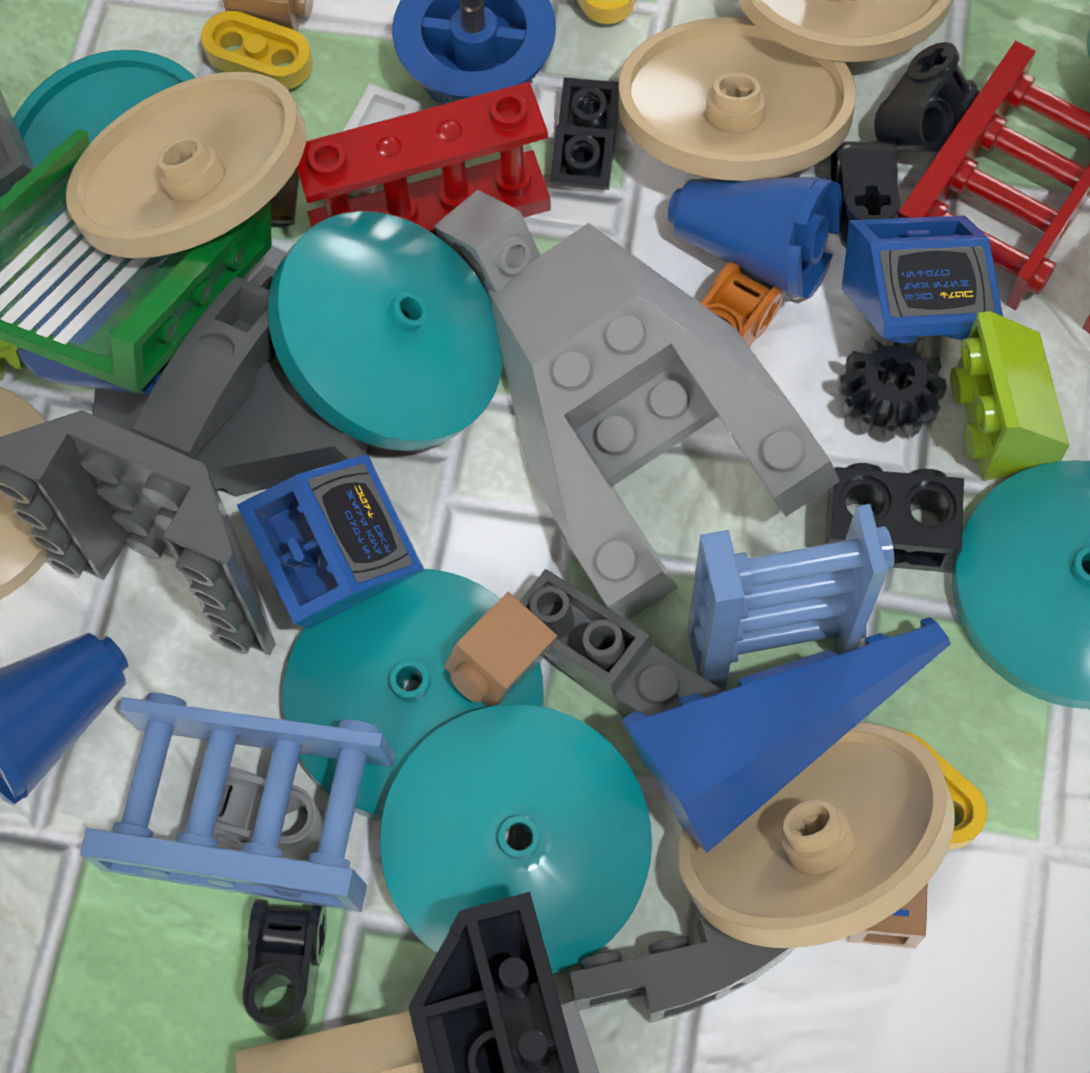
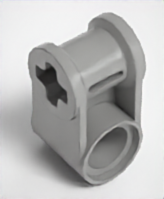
M230 766L213 834V839L217 840L218 844L242 849L243 843L251 842L266 781L265 778ZM293 785L286 815L296 810L308 812L307 822L297 834L281 836L278 848L284 851V858L304 860L309 858L310 853L317 852L325 815L306 790Z

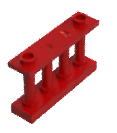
M1016 40L897 215V218L954 216L948 213L950 206L945 204L953 191L962 195L966 190L1045 232L1029 256L982 231L989 238L993 264L1016 276L1005 304L1014 310H1017L1028 291L1036 295L1041 293L1057 265L1056 262L1050 260L1051 255L1090 197V164L1086 168L1006 126L1008 120L1003 118L1008 108L1011 106L1019 110L1021 106H1024L1090 140V112L1035 85L1036 78L1028 73L1036 50ZM982 148L989 152L996 148L1073 188L1058 212L977 169L979 163L974 159Z
M530 81L306 141L300 162L296 167L307 204L323 199L325 202V206L307 211L311 228L325 219L343 213L357 211L378 212L413 222L439 237L434 225L477 190L519 210L523 218L551 210L550 195L534 150L524 152L523 145L548 139V130ZM500 152V159L466 168L465 161ZM437 168L442 169V175L407 184L408 176ZM383 183V191L353 199L348 197L349 192Z

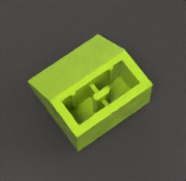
M991 311L977 313L968 338L962 340L959 363L957 367L951 369L950 373L953 399L956 404H964L968 423L964 426V444L968 458L971 461H978L982 481L1009 478L1014 474L1037 465L1062 461L1070 444L1040 332Z

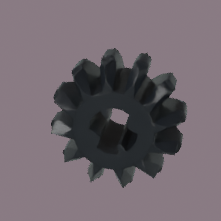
M871 336L864 343L862 352L852 351L847 357L844 367L846 372L840 376L838 391L840 395L847 397L843 405L845 417L863 416L860 423L862 434L871 431L876 425L883 428V435L887 442L895 437L898 427L913 438L920 432L922 421L931 423L937 418L941 408L939 400L943 399L947 384L945 383L946 379L938 376L941 369L940 357H921L924 350L922 339L912 344L910 348L901 346V343L888 341L887 346H884Z

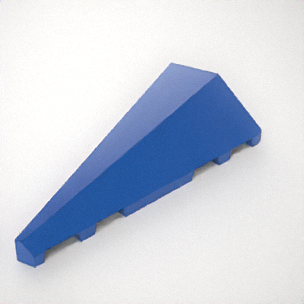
M931 617L920 620V628L893 637H888L882 633L865 638V646L838 655L830 650H826L739 678V687L706 698L693 693L679 698L678 707L650 716L637 711L623 718L622 722L645 767L657 778L681 827L708 853L951 645V642L940 625Z

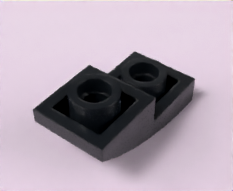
M564 77L559 124L556 125L551 185L609 190L619 118V82Z

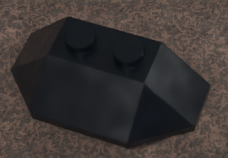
M526 892L459 911L449 929V934L434 957L408 1006L424 1073H579L531 893Z

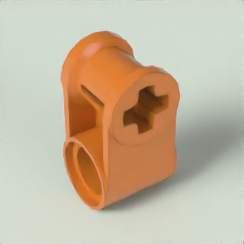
M730 261L720 271L701 304L733 326L750 347L755 339L765 332L782 304L785 293L776 286L768 289L741 273L739 265Z

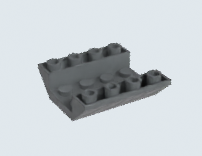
M83 410L0 437V492L8 496L14 504L11 511L31 528L30 538L45 548L48 553L46 557L48 563L76 578H79L84 571L105 580L126 542L138 552L153 559H160L164 553L176 559V568L186 577L190 585L189 592L199 601L203 609L201 614L215 630L213 636L219 642L241 653H248L252 647L271 655L276 643L251 566L204 463Z

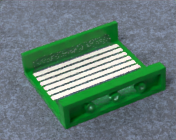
M77 129L57 148L51 150L42 162L22 180L16 182L10 191L0 199V340L139 394L174 355L197 320L235 276L243 279L271 249V200L233 229L187 250L149 258H125L106 254L93 247L84 238L68 212L66 204V189L71 172L84 150L89 146L88 132Z

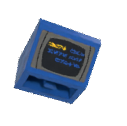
M966 216L849 220L841 289L882 338L897 343H912L917 341L919 336L944 335L952 339L963 340L968 338L977 313L991 311L1003 316L989 238Z
M367 454L296 474L237 504L266 568L295 625L312 628L425 571L393 503Z

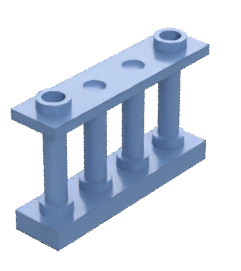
M871 505L856 506L845 541L749 559L745 552L734 554L729 530L700 535L687 629L697 674L720 687L727 684L731 663L738 662V655L832 637L837 655L858 648L861 639L866 638V626L888 569L894 567V550L889 531L885 526L876 527Z
M149 693L146 700L122 697L119 710L139 730L145 731L121 822L113 823L111 831L86 828L80 856L103 872L362 912L367 884L354 869L349 868L350 861L344 858L365 763L393 767L396 755L384 735L379 733V729L376 726L357 720H341L338 727L190 707L187 706V702L183 699L164 693ZM172 735L209 740L186 832H179L176 841L152 838L154 832L148 829ZM236 744L273 750L251 842L243 843L242 851L217 848L218 841L213 839ZM300 754L338 759L318 850L309 854L308 862L283 858L284 851L278 848Z

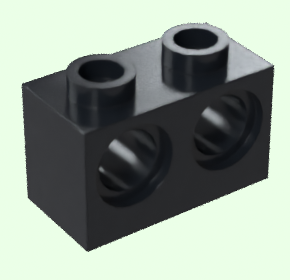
M855 463L848 465L846 468H834L840 482L828 490L825 544L845 541L853 518L847 506L852 504H870L871 509L876 514V517H874L876 527L885 526L889 531L894 550L893 568L952 572L962 551L964 478L946 477L945 473L935 469H917L910 473L883 471L879 466L869 463ZM918 509L930 511L938 518L940 523L936 525L922 524L914 518L911 512Z

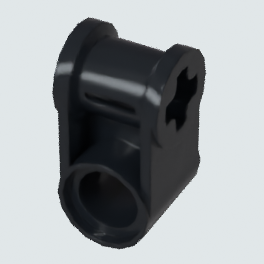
M941 42L933 44L919 52L911 60L907 68L908 70L888 98L880 104L876 112L874 130L877 141L894 140L897 151L938 152L941 150L980 93L977 85L964 76L958 65L960 60L959 52L952 43Z
M894 140L844 141L831 154V181L838 183L841 186L842 215L838 235L841 244L845 248L847 245L849 220L892 219L898 214L900 206L897 181L898 156Z
M256 899L253 903L248 929V960L242 991L243 1005L257 1027L269 1037L277 1039L292 1038L303 1032L311 1022L314 1012L318 971L322 962L326 941L327 909L324 906L312 905L310 910L270 907L269 901ZM283 986L295 990L296 998L288 1012L274 1017L263 1014L262 1005L265 997L271 990Z

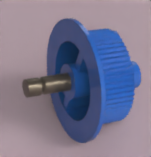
M400 0L393 18L392 36L397 57L406 72L427 90V93L434 101L443 105L529 81L533 83L532 79L543 68L552 52L556 36V20L550 0Z

